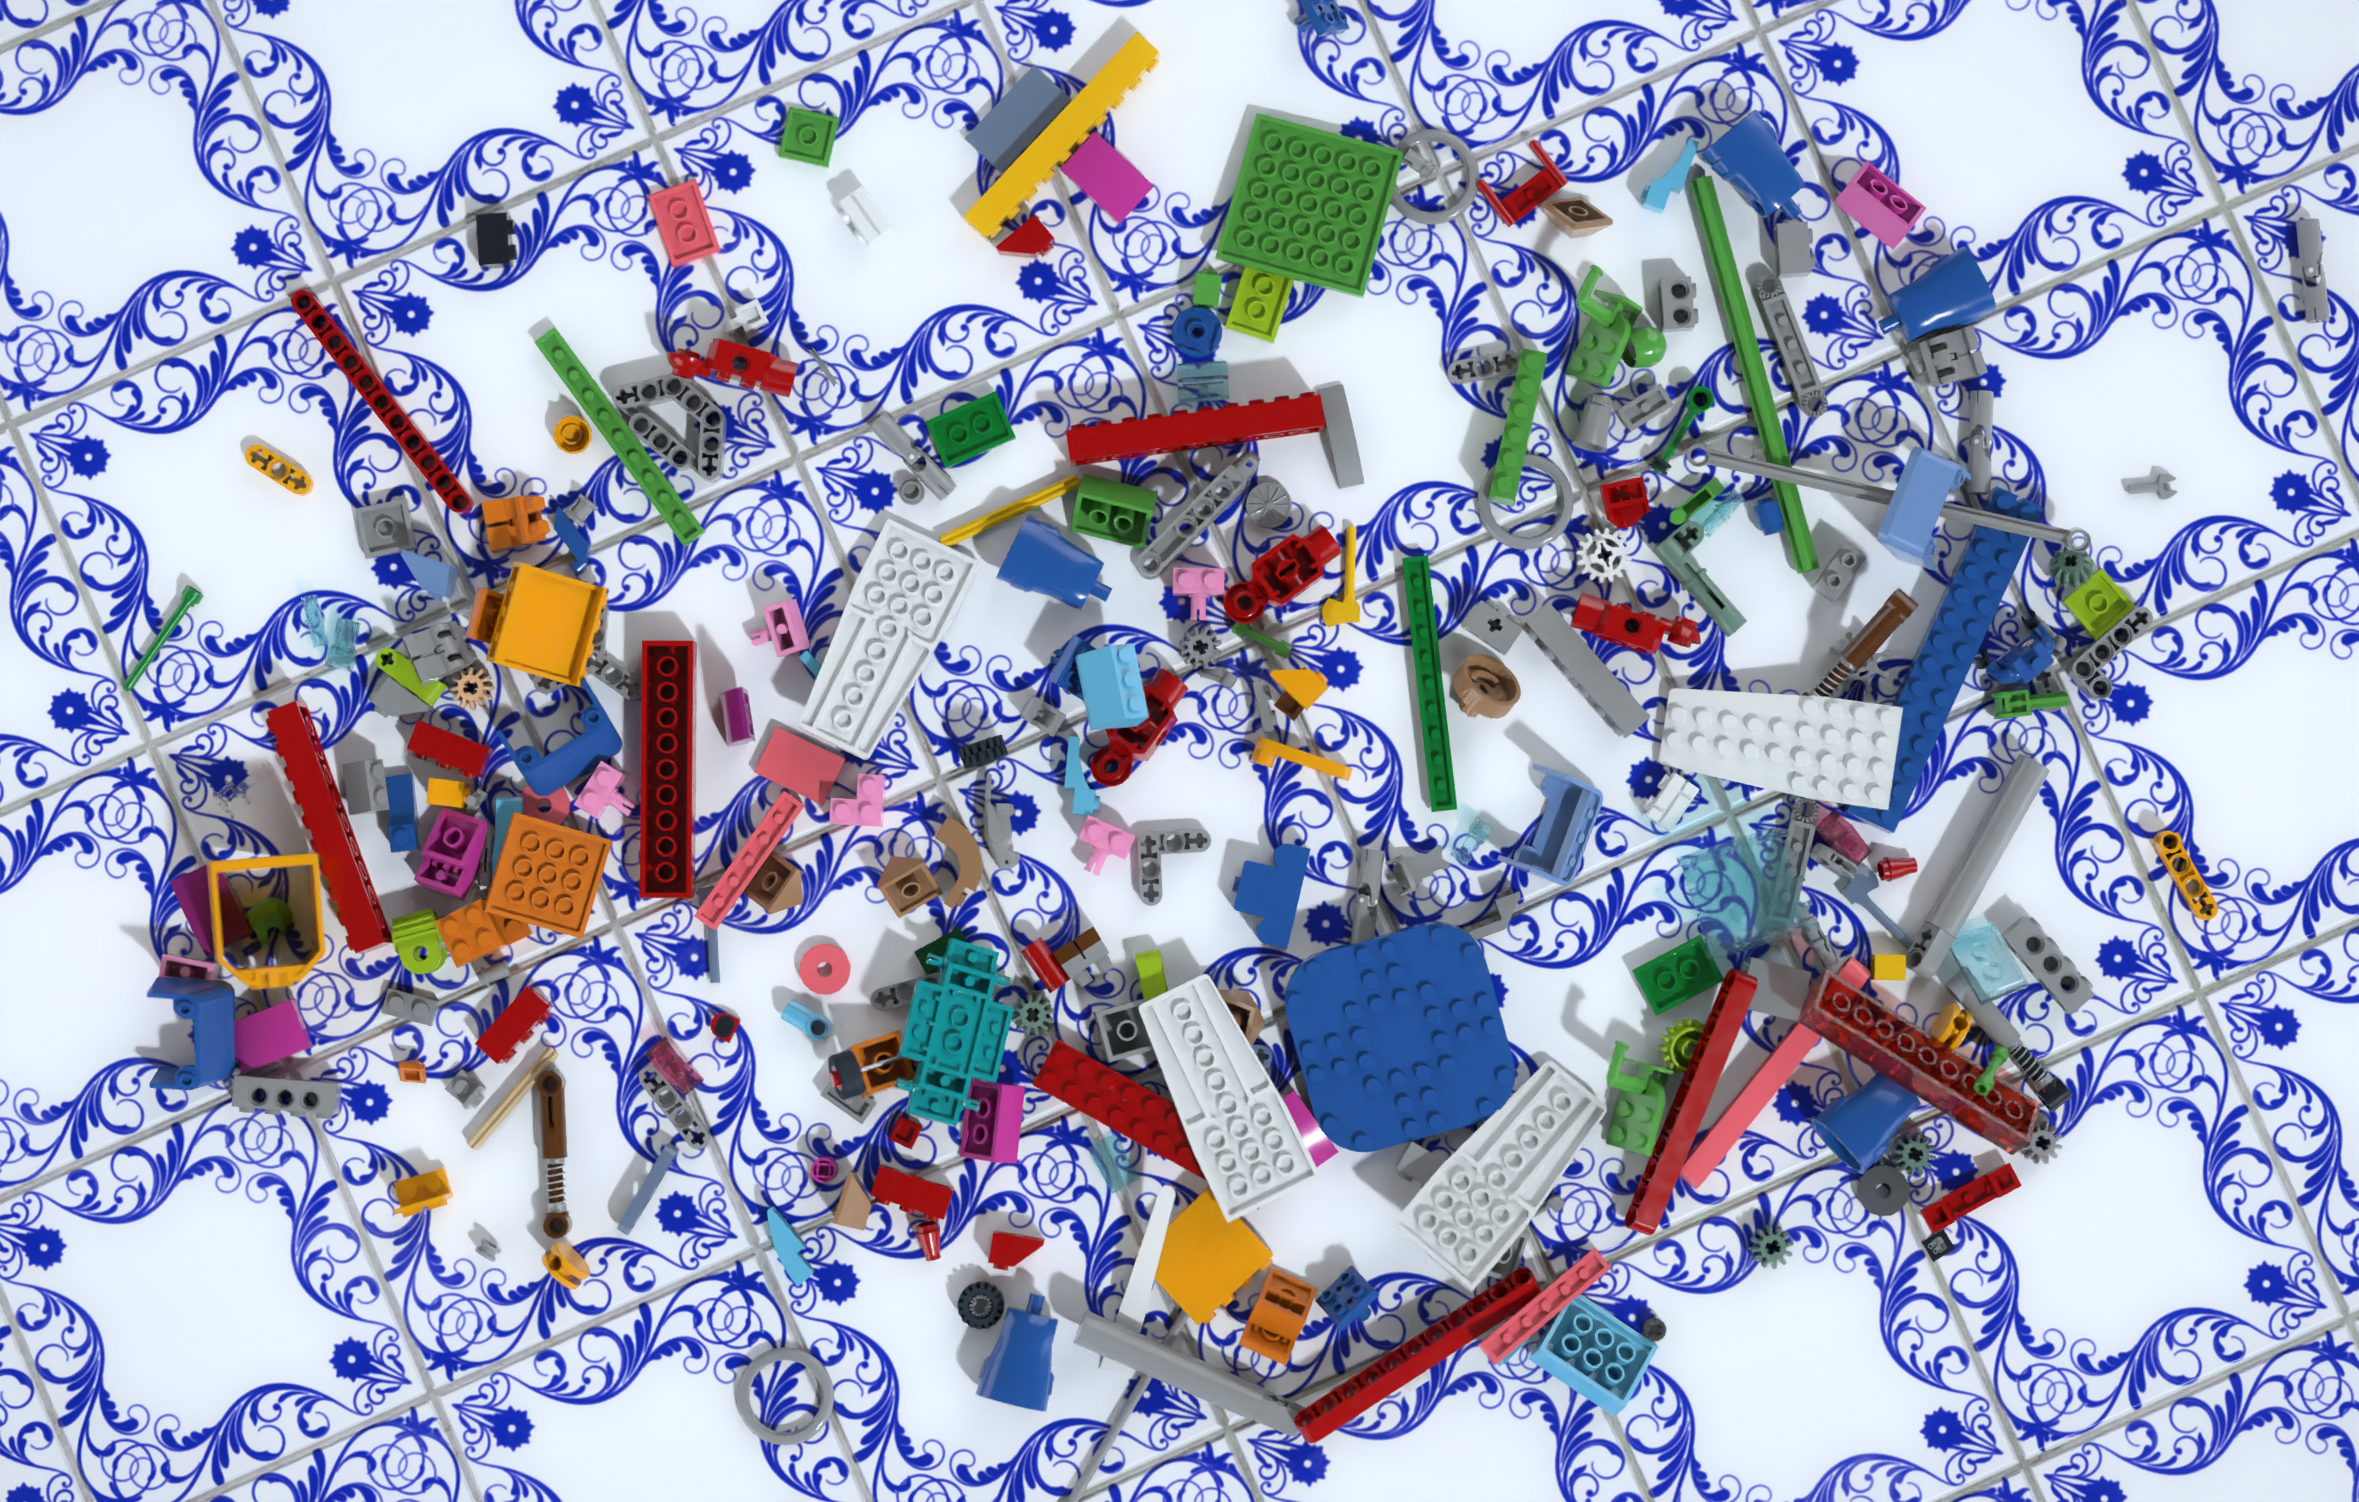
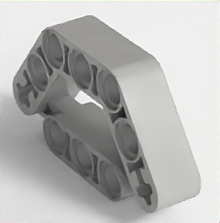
M668 374L621 385L613 391L612 400L614 404L630 417L629 428L632 433L675 469L685 471L691 468L704 480L711 483L717 482L722 478L725 459L726 416L721 409L685 379ZM672 381L681 382V388L676 393L669 392V384ZM649 386L655 387V396L650 399L645 398V389ZM623 393H626L628 396H635L638 394L640 401H638L636 397L628 398L627 403L624 404L619 399L623 398ZM692 397H699L701 400L699 407L696 409L688 407V401ZM670 401L677 403L700 423L699 457L693 454L640 408ZM712 413L720 415V421L716 425L708 424L707 419ZM642 419L647 420V429L643 432L636 431L637 422ZM659 436H666L668 439L666 446L663 448H657L655 445V441ZM709 439H718L719 445L714 451L706 449V443ZM685 452L687 454L686 462L681 465L676 464V454ZM705 455L718 457V459L712 458V465L717 469V471L712 472V476H709L705 471V468H710V459L708 457L705 458Z

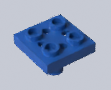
M1299 0L1305 13L1295 18L1294 23L1295 25L1301 23L1297 26L1300 32H1305L1313 26L1317 36L1321 37L1341 34L1350 29L1347 17L1339 8L1336 0Z
M1073 635L1064 652L1060 649L1053 651V654L1060 658L1058 659L1052 655L1050 657L1051 663L1056 665L1049 681L1083 700L1075 657L1079 654L1096 650V648Z
M1351 1265L1328 1289L1323 1291L1315 1302L1343 1331L1355 1318L1363 1322L1370 1317L1371 1309L1368 1306L1379 1294Z

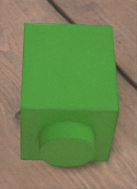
M1202 270V273H1196L1193 307L1198 306L1218 310L1222 276L1217 275L1216 271Z

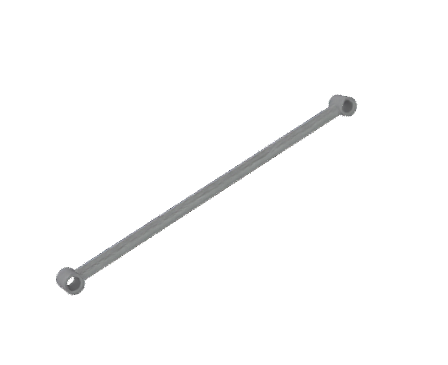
M1701 442L1693 443L1687 449V459L1691 465L1696 467L1708 464L1886 505L1890 504L1895 492L1894 490L1711 450ZM1698 447L1706 452L1705 458L1699 462L1691 458L1692 450ZM1944 502L1939 517L2064 544L2074 552H2083L2091 544L2089 533L2080 527L2068 530ZM2076 533H2082L2084 535L2083 544L2077 547L2073 546L2071 543L2072 536Z

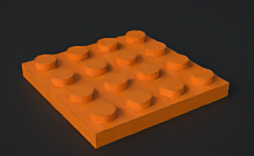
M513 812L483 911L583 939L612 840Z

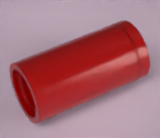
M1041 937L1021 951V954L1049 993H1052L1071 979Z

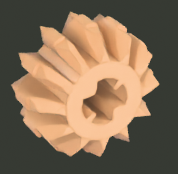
M473 666L469 667L468 674L465 670H460L459 673L462 678L460 679L455 676L452 678L454 682L458 683V686L450 687V691L458 692V694L454 695L453 700L459 701L462 699L460 703L462 708L467 707L469 704L470 710H476L477 703L480 707L484 708L486 704L483 698L488 700L493 698L487 694V690H495V686L487 685L492 680V677L488 675L483 678L485 670L479 669L476 673ZM470 683L478 685V688H475L477 690L475 694L467 691V689H470L468 687Z

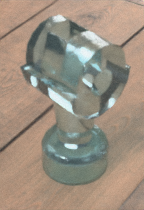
M1476 816L1469 826L1468 836L1461 848L1455 847L1450 855L1467 866L1472 859L1469 855L1477 844L1481 846L1494 827Z

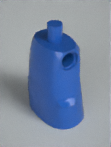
M1755 109L1700 155L1712 166L1711 169L1722 180L1731 184L1761 217L1766 218L1780 208L1791 221L1802 212L1791 197L1802 189L1805 183L1778 144L1777 132Z
M1963 246L1950 255L1946 254L1937 261H1933L1929 270L1914 282L1889 294L1886 297V301L1892 314L1879 320L1878 324L1884 335L1899 328L1905 339L1910 343L1929 333L1949 326H1967L1970 323L1976 322L1982 316L1996 311V303L1976 260L1969 250Z
M1028 514L996 579L1007 582L1011 587L1024 592L1033 591L1050 596L1079 610L1084 606L1089 594L1106 602L1112 588L1097 581L1104 562L1066 540L1060 535L1061 533L1057 527Z
M1885 1066L1866 1084L1846 1096L1836 1097L1834 1101L1825 1106L1824 1111L1812 1119V1126L1823 1142L1842 1162L1855 1172L1864 1174L1873 1163H1877L1883 1154L1888 1151L1889 1141L1897 1129L1921 1105L1918 1097L1911 1090L1920 1080V1076L1913 1069L1909 1068L1899 1077Z
M1030 1293L1026 1310L1008 1307L1002 1332L991 1355L983 1362L976 1395L1026 1409L1047 1411L1048 1400L1052 1394L1054 1375L1051 1372L1052 1343L1058 1319L1041 1314L1045 1296Z

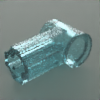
M338 618L332 644L328 646L325 656L326 667L349 672L353 670L357 655L355 647L361 623Z

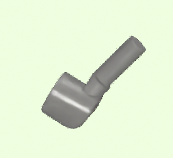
M2042 620L2040 625L2046 628L2055 641L2054 651L2061 654L2067 645L2066 639L2053 632L2045 621Z
M1205 671L1200 673V677L1218 682L1226 688H1232L1238 679L1228 671L1224 673L1223 677Z
M1552 1195L1546 1203L1540 1206L1533 1218L1549 1208L1557 1213L1565 1205L1564 1200L1558 1195Z

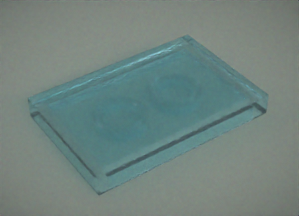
M1994 922L1955 938L1949 950L1980 1005L2028 988L2026 977Z

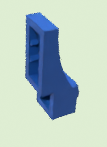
M413 774L386 777L389 803L388 833L391 853L420 850L417 827L419 819Z

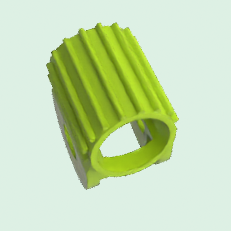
M429 908L392 918L393 946L395 952L399 953L403 966L415 974L433 973L439 970L447 959V947L434 922L440 919L436 910ZM423 946L428 951V956L425 960L419 955V951Z

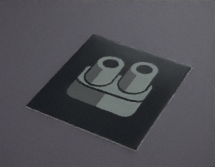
M1944 1229L1922 1241L1933 1262L1955 1249Z

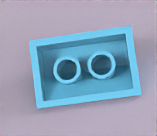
M1134 643L1109 645L1075 657L1090 730L1136 727L1149 717Z

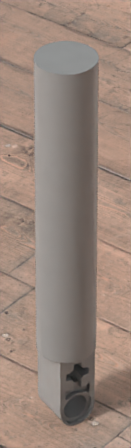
M2022 754L2018 755L1906 954V967L1920 977L1929 979L1936 974L2048 776L2050 770L2030 757Z
M1088 1310L1083 1316L1073 1343L1244 1418L1259 1422L1286 1435L1298 1436L1299 1430L1294 1423V1419L1304 1409L1300 1404Z

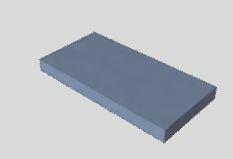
M1034 65L965 137V140L995 169L1003 174L1071 102V99Z

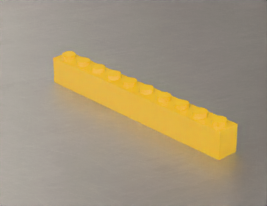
M1136 32L963 216L964 221L985 241H988L990 238L995 239L1003 231L1002 225L1007 219L1012 221L1020 213L1021 209L1019 207L1025 200L1030 202L1037 195L1038 186L1042 182L1047 184L1056 174L1054 169L1060 163L1063 165L1073 155L1071 151L1077 145L1081 146L1090 136L1088 133L1094 127L1099 128L1108 118L1106 114L1112 108L1116 110L1125 100L1123 96L1129 90L1133 92L1142 83L1141 77L1147 71L1151 73L1159 65L1160 52L1141 34Z

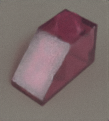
M1834 810L1815 828L1834 851L1857 866L1872 852L1853 825Z
M666 1036L646 1052L656 1070L683 1096H686L704 1081L703 1077L683 1053Z

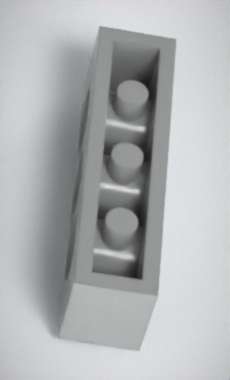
M2027 916L2021 917L1999 936L2000 939L2066 1014H2074L2095 995L2091 990L2093 985L2085 976L2082 975L2080 977L2074 971L2076 968L2075 964L2067 956L2063 958L2057 951L2059 946L2051 937L2046 938L2040 932L2042 927L2033 917L2030 919ZM2030 937L2035 938L2037 941V948L2033 952L2029 951L2026 946V942ZM2047 957H2051L2054 960V967L2050 971H2047L2043 966V962ZM2064 976L2069 977L2071 980V987L2066 991L2060 985L2061 979Z
M235 1075L232 1107H239V1112L255 1113V1108L265 1109V1114L280 1115L281 1110L291 1111L290 1116L306 1117V1112L316 1113V1118L331 1119L332 1114L340 1113L342 1083ZM259 1088L266 1091L267 1097L264 1102H260L256 1098V1092ZM285 1090L292 1094V1101L289 1104H285L281 1098ZM310 1092L315 1093L318 1097V1102L315 1106H311L307 1102V1096Z

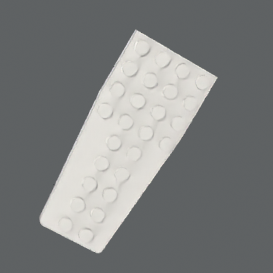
M888 518L854 584L799 721L800 729L861 759H869L945 635L980 562Z
M1673 688L1669 691L1659 762L1664 766L1808 799L1888 810L1903 707L1821 696Z
M1203 974L1139 1006L1140 1016L1192 1151L1227 1223L1321 1177L1286 1104L1209 975Z
M1545 1062L1507 1100L1500 1110H1497L1440 1166L1394 1220L1392 1226L1472 1293L1521 1235L1607 1112V1106L1554 1062Z

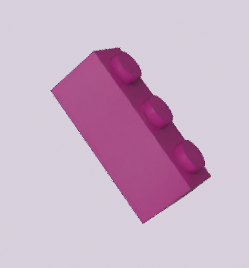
M1866 161L1834 201L1844 213L1852 216L1864 229L1872 232L1879 238L1881 243L1893 250L1926 210L1924 205L1869 161Z
M971 1080L967 1098L979 1100L980 1105L978 1106L980 1108L978 1111L965 1108L960 1157L998 1163H1017L1025 1086Z

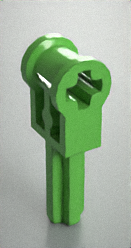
M2029 690L1991 694L1995 701L1996 714L1993 715L1994 719L2031 716V710L2069 705L2067 691L2030 695ZM2003 699L2005 701V711L2003 707Z

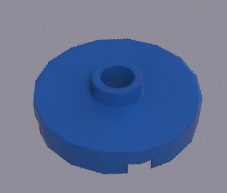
M1194 306L1185 309L1177 315L1172 326V338L1175 346L1181 353L1189 357L1201 358L1210 355L1217 349L1222 338V326L1214 312L1205 307ZM1196 328L1202 331L1199 337H1195L1192 334V331Z

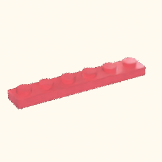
M782 792L694 917L714 931L718 928L804 808V804L787 792Z
M1593 1248L1480 1342L1478 1346L1492 1364L1497 1365L1610 1270L1611 1267L1597 1249Z

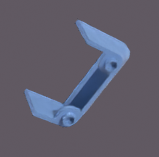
M1914 447L1910 452L1878 533L1879 543L1897 559L1935 571L1936 565L1929 559L1934 556L1937 544L1934 543V537L1931 534L1949 490H1955L1958 486H1962L1964 480L1971 481L1972 476L1962 465L1926 449Z
M1533 763L1532 769L1545 774L1541 782V792L1549 801L1532 846L1522 845L1516 850L1514 860L1501 855L1498 856L1497 860L1553 883L1568 886L1575 878L1602 806L1603 794L1600 790L1566 773Z

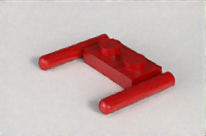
M1535 139L1530 141L1529 147L1544 165L1545 169L1541 170L1502 201H1500L1484 179H1480L1476 183L1477 188L1508 228L1569 183L1547 152Z

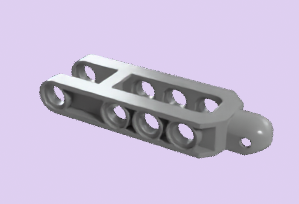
M1246 452L1233 464L1224 469L1140 554L1137 565L1138 571L1143 578L1147 580L1158 578L1239 497L1246 488V482L1255 474L1261 458L1256 453ZM1251 463L1253 466L1247 467L1246 464ZM1223 487L1229 491V494L1222 498L1217 496L1215 491ZM1205 505L1210 507L1211 513L1203 516L1198 513L1197 509ZM1186 523L1190 524L1193 527V531L1189 534H1183L1179 530L1180 526ZM1147 560H1154L1158 565L1154 570L1149 571L1143 567V564Z

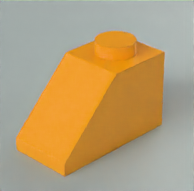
M1311 669L1273 670L1269 675L1306 711L1329 688L1325 684L1328 679L1318 670L1315 673Z
M429 778L426 803L466 808L465 800L468 796H472V789L468 788L469 783Z

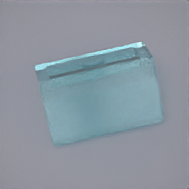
M1227 361L1176 365L1179 403L1230 399Z
M1112 1134L1088 1147L1112 1194L1139 1179V1175L1117 1134Z

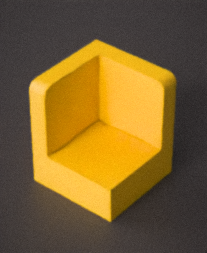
M1871 954L1872 973L1870 980L1904 981L1906 979V955Z

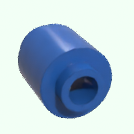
M1771 497L1756 501L1758 506L1753 507L1759 529L1760 531L1763 530L1764 536L1783 531L1782 524H1784V519L1778 500L1772 501Z

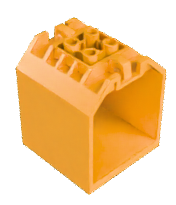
M318 853L206 862L214 959L241 982L250 986L252 990L265 989L267 985L269 988L294 986V982L302 981L326 953ZM307 865L314 946L311 952L302 962L240 968L231 966L223 959L216 872Z

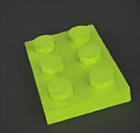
M1245 267L1225 329L1274 344L1294 280Z

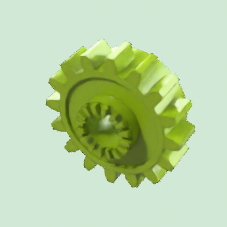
M1683 1018L1682 1023L1674 1020L1673 1028L1666 1026L1667 1035H1660L1664 1043L1658 1045V1048L1664 1051L1659 1055V1058L1665 1061L1664 1065L1672 1069L1677 1074L1680 1072L1685 1074L1704 1028L1701 1022L1695 1019L1691 1021L1688 1018Z

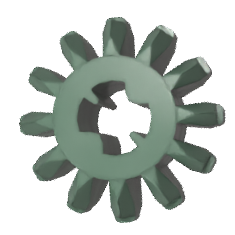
M2065 546L2064 552L2056 551L2054 554L2055 558H2051L2049 562L2050 576L2052 579H2055L2056 585L2064 584L2066 590L2073 585L2078 589L2079 583L2087 585L2088 578L2093 575V560L2091 557H2088L2086 550L2074 552Z
M1028 993L1027 999L1029 1003L1026 1004L1020 997L1018 1002L1023 1006L1022 1009L1013 1006L1015 1012H1020V1016H1013L1012 1021L1021 1019L1022 1023L1017 1025L1016 1029L1020 1030L1024 1025L1027 1026L1025 1035L1029 1036L1031 1028H1034V1034L1037 1037L1040 1035L1039 1026H1041L1043 1031H1049L1044 1022L1054 1023V1019L1046 1016L1047 1014L1055 1013V1009L1046 1010L1044 1008L1050 1004L1051 1001L1049 999L1040 1004L1042 994H1038L1036 1001L1033 1002L1032 994ZM1029 1008H1032V1010L1037 1008L1040 1011L1037 1015L1039 1018L1037 1022H1034V1019L1031 1022L1027 1019L1029 1016L1027 1010Z
M1914 1132L1912 1138L1909 1133H1904L1905 1142L1899 1138L1895 1140L1900 1148H1891V1152L1898 1153V1156L1892 1158V1162H1901L1897 1168L1899 1171L1902 1172L1907 1168V1175L1912 1176L1914 1170H1916L1918 1175H1922V1166L1926 1169H1931L1932 1166L1927 1160H1935L1936 1156L1928 1152L1933 1151L1935 1146H1926L1929 1141L1927 1136L1920 1140V1133ZM1911 1148L1919 1152V1155H1915L1917 1157L1915 1160L1908 1157V1152L1912 1153L1910 1151Z
M1768 1224L1765 1227L1766 1233L1760 1228L1756 1230L1760 1236L1759 1239L1755 1237L1750 1238L1752 1242L1757 1243V1246L1749 1247L1750 1252H1758L1754 1255L1753 1260L1757 1262L1762 1259L1761 1266L1764 1268L1768 1266L1769 1261L1773 1269L1777 1268V1260L1782 1265H1785L1787 1262L1783 1255L1785 1254L1788 1257L1793 1255L1792 1252L1786 1250V1247L1794 1246L1793 1242H1784L1790 1234L1784 1232L1780 1235L1782 1229L1780 1226H1776L1774 1231H1772L1771 1225ZM1775 1240L1774 1245L1777 1246V1249L1767 1253L1769 1249L1766 1248V1244L1772 1243Z

